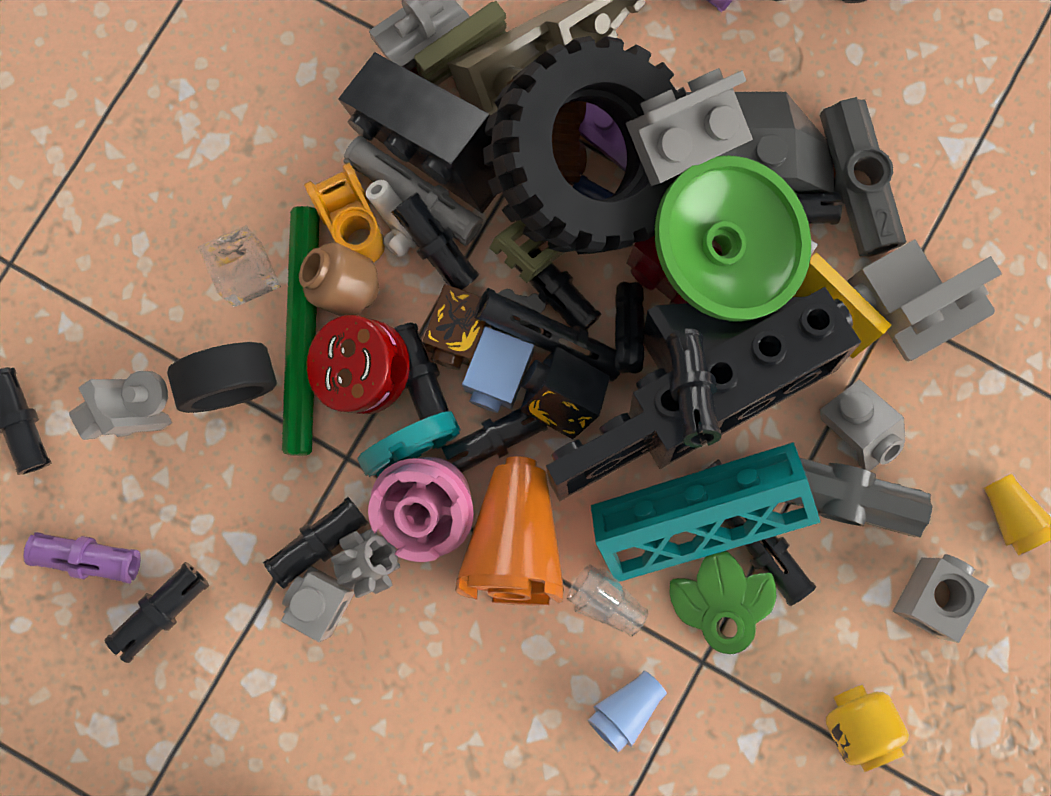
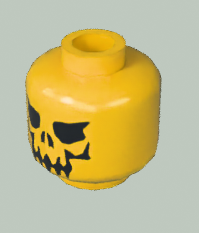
M860 685L833 697L838 707L828 713L825 721L843 760L847 764L854 766L861 764L864 772H867L904 756L901 747L908 741L909 734L888 694L880 691L867 694L864 686Z

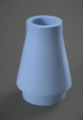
M643 671L635 680L595 705L594 709L596 712L589 718L588 722L598 735L612 749L619 753L626 744L630 747L633 746L657 705L667 695V692L651 674Z

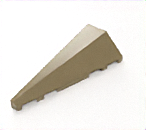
M567 0L448 62L461 99L492 115L498 109L494 102L502 89L507 86V83L516 74L544 52L558 44L565 46L574 38L591 36L595 43L605 36L617 38L616 29L630 13H638L646 2L644 0Z

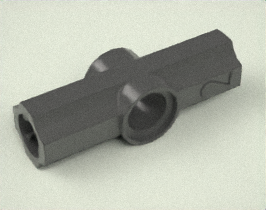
M857 97L841 100L823 109L820 113V119L836 172L834 192L840 193L841 202L845 204L859 256H874L903 246L907 241L889 183L893 176V164L889 156L879 148L866 100H860ZM854 170L864 172L869 177L871 185L861 184L856 179Z
M800 458L819 516L856 526L868 524L911 537H921L924 529L929 524L933 508L930 493L901 486V484L875 479V473L862 468L839 463L825 465ZM801 497L785 501L792 505L803 506Z

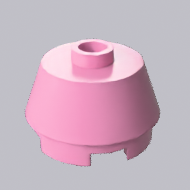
M436 457L405 459L387 467L378 476L373 485L368 506L369 522L373 532L376 533L379 529L385 540L397 548L395 555L414 562L433 561L439 556L448 554L458 548L470 533L474 515L471 494L466 478L452 463Z

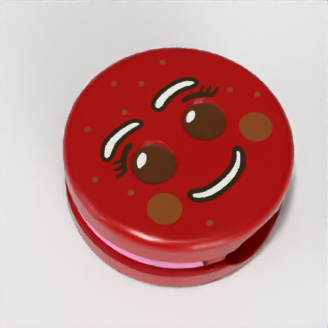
M357 315L337 317L319 330L309 348L307 375L311 389L325 406L335 411L356 414L381 412L390 407L399 398L408 380L410 362L406 344L393 327L378 320Z

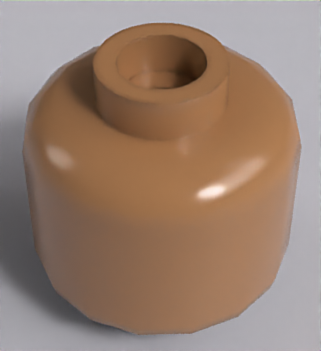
M336 242L325 244L321 248H315L310 251L300 268L299 282L303 286L306 300L314 306L338 316L357 315L364 308L373 304L379 292L377 269L373 260Z

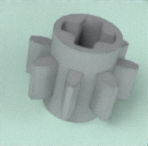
M371 528L362 534L354 531L339 540L344 551L331 557L338 585L354 589L356 598L371 592L377 594L392 586L388 574L399 569L400 564L397 563L398 556L395 555V547L387 542L383 536H377V532L374 533Z

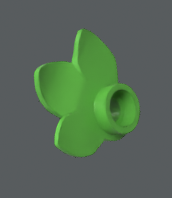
M727 551L706 556L699 568L697 581L685 578H677L670 581V598L676 614L685 624L701 629L707 643L714 650L723 654H737L750 646L756 635V623L772 612L777 598L772 573H759L746 578L738 561ZM728 617L736 622L737 633L734 637H726L720 632L719 623L722 618Z

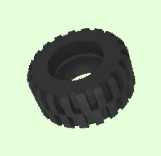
M591 36L574 38L565 46L558 44L544 52L513 77V81L502 89L494 103L498 109L488 117L485 133L488 136H492V143L483 148L484 165H494L496 177L488 180L493 196L503 193L508 202V205L502 209V212L512 223L521 220L526 225L523 229V234L534 242L546 240L548 241L549 249L562 253L576 251L579 255L632 247L633 243L646 241L655 235V221L661 199L668 187L679 175L651 186L626 123L644 115L640 104L672 89L677 100L686 96L687 93L684 87L676 90L672 85L670 79L674 76V73L664 62L654 66L649 62L651 57L650 51L637 44L625 51L623 50L624 42L622 39L609 36L603 37L596 43ZM570 101H584L605 111L617 124L624 138L627 152L625 174L616 192L607 199L594 200L579 193L565 180L555 162L552 149L553 124L559 109Z

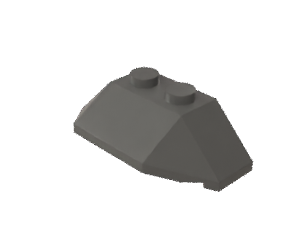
M735 92L753 140L719 156H739L757 161L776 172L791 187L795 194L834 192L833 161L827 140L788 93Z

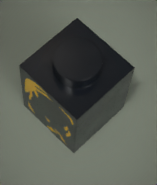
M557 346L543 362L535 360L524 375L521 387L526 389L520 411L573 440L600 416L610 376Z

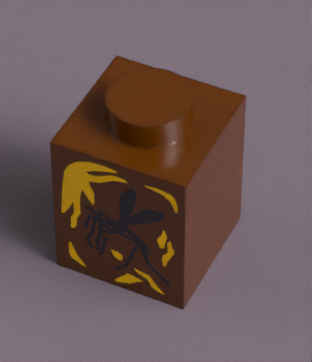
M446 284L443 285L422 341L426 350L433 353L431 357L433 362L453 370H460L462 364L470 366L485 326H490L489 323L474 318L480 296Z

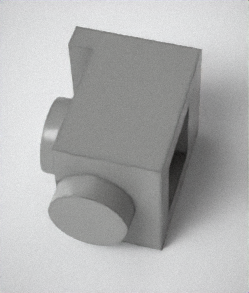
M311 566L307 569L303 578L298 576L286 592L282 601V605L286 606V609L283 612L285 614L281 622L317 642H321L333 634L354 595V589L338 585L337 579Z

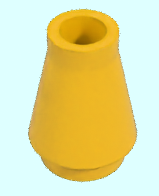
M1013 474L1007 475L983 488L989 497L1006 546L1011 544L1016 553L1021 555L1051 540V516L1017 482Z

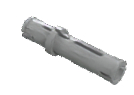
M362 136L356 137L346 149L345 159L343 160L345 164L350 162L353 169L368 177L372 182L377 180L387 181L402 202L418 192L428 206L427 208L443 228L449 227L455 235L454 238L464 246L471 243L479 232L483 219L455 202V200L449 197V191L441 185L434 187L394 158L376 148Z

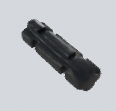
M623 281L616 287L615 368L622 374L628 372L637 374L643 369L644 307L642 302L644 301V289L638 282L628 283Z

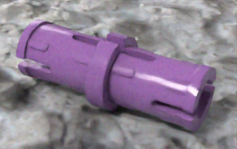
M35 532L34 535L28 538L23 555L25 564L29 566L67 571L70 577L83 580L88 576H97L128 584L131 583V580H135L141 562L140 552L135 549L129 550L97 544L94 538L85 536L73 540L45 535L40 532Z

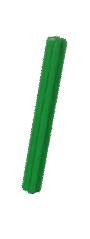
M309 206L293 207L290 211L282 451L290 456H306L312 452L314 392L308 380L307 357L311 343L316 336L317 307L306 300L303 286L299 282V272L305 257L313 249L319 248L320 216L316 208Z

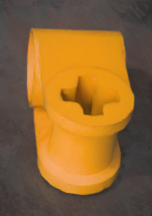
M350 162L343 165L342 172L317 184L311 181L305 183L306 191L324 225H327L334 241L367 256L373 262L380 259L385 248L383 244L384 237L368 205L370 202ZM359 229L370 231V235L363 243L357 245L348 243V238L354 231Z

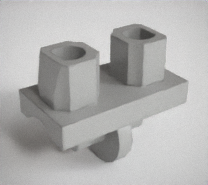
M402 0L403 8L369 30L371 39L387 59L410 71L416 67L415 54L470 16L461 8L456 0Z
M137 371L132 373L127 379H90L79 387L85 402L69 412V416L83 440L96 439L101 435L115 434L117 437H123L136 432L160 431L172 423L169 415L162 412L168 400L166 382L153 371Z

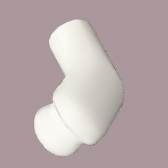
M377 180L373 182L366 190V197L391 229L384 236L383 244L395 256H405L409 248L414 249L416 244L406 229L391 213L402 201L387 181Z

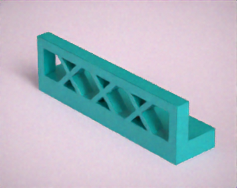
M794 442L591 505L595 542L616 583L821 523ZM801 497L804 506L803 508L783 514L773 511L778 503ZM735 516L747 518L743 526L733 529L720 526L725 519ZM685 531L696 534L692 541L683 544L669 542L673 535ZM632 547L645 550L642 556L622 562L616 553Z

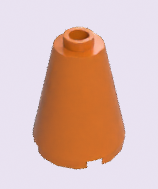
M513 456L506 458L505 464L494 468L456 579L455 591L459 595L477 600L478 590L488 591V595L493 597L492 603L542 606L549 605L550 597L558 603L563 602L564 586L547 474L542 468L536 467V460L528 457Z

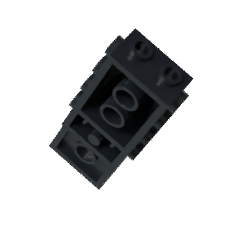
M823 287L809 296L792 297L778 310L748 321L718 319L699 311L689 303L656 305L647 310L643 344L658 369L647 374L636 383L638 390L632 394L629 415L628 413H623L609 420L599 428L602 435L584 445L580 439H577L552 453L551 457L554 462L546 465L549 483L558 500L562 501L648 452L652 455L659 469H662L699 448L690 447L683 443V428L679 405L677 401L673 400L670 393V382L674 376L666 339L671 333L679 330L681 343L684 345L685 351L688 349L684 329H696L703 334V347L708 372L714 375L717 384V392L713 395L718 427L723 435L840 368L861 343V340L852 328L853 320L848 308L841 300L837 298L833 300L826 287ZM700 424L699 432L703 446L707 443L705 433H703L702 424Z

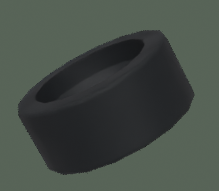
M257 342L232 343L195 352L178 359L168 367L167 371L176 408L184 413L212 411L241 404L265 395L277 385L268 349L262 343Z

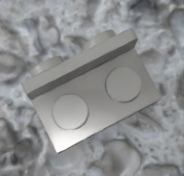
M718 68L689 81L688 85L692 92L689 95L676 100L671 89L640 104L644 115L627 122L626 126L651 186L683 173L692 165H700L753 140L733 87L746 82L743 70L723 78L721 70Z
M991 256L884 317L891 324L887 332L905 361L909 362L994 314L995 309L986 296L989 292L984 284L1000 276L1002 273Z

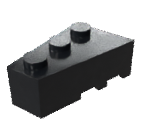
M374 52L338 98L351 116L348 124L369 141H372L374 138L377 139L399 159L411 163L483 214L496 197V195L493 196L488 180L496 177L494 165H484L483 148L492 143V136H488L485 133L490 114Z

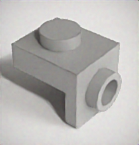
M860 379L820 409L821 420L857 452L858 464L862 469L870 471L879 463L882 465L888 464L900 454L904 447V417Z

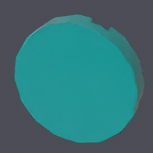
M452 411L442 412L413 423L387 436L362 452L357 460L365 476L377 475L378 477L387 467L398 461L418 458L431 448L439 449L455 439L460 434L459 431L461 429Z

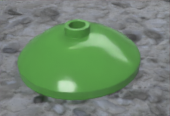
M717 156L700 165L689 167L671 183L661 199L655 221V243L660 264L674 289L684 300L699 311L728 321L757 319L784 306L802 285L811 258V233L807 216L791 187L767 166L744 157ZM713 240L720 244L722 255H718L712 246Z

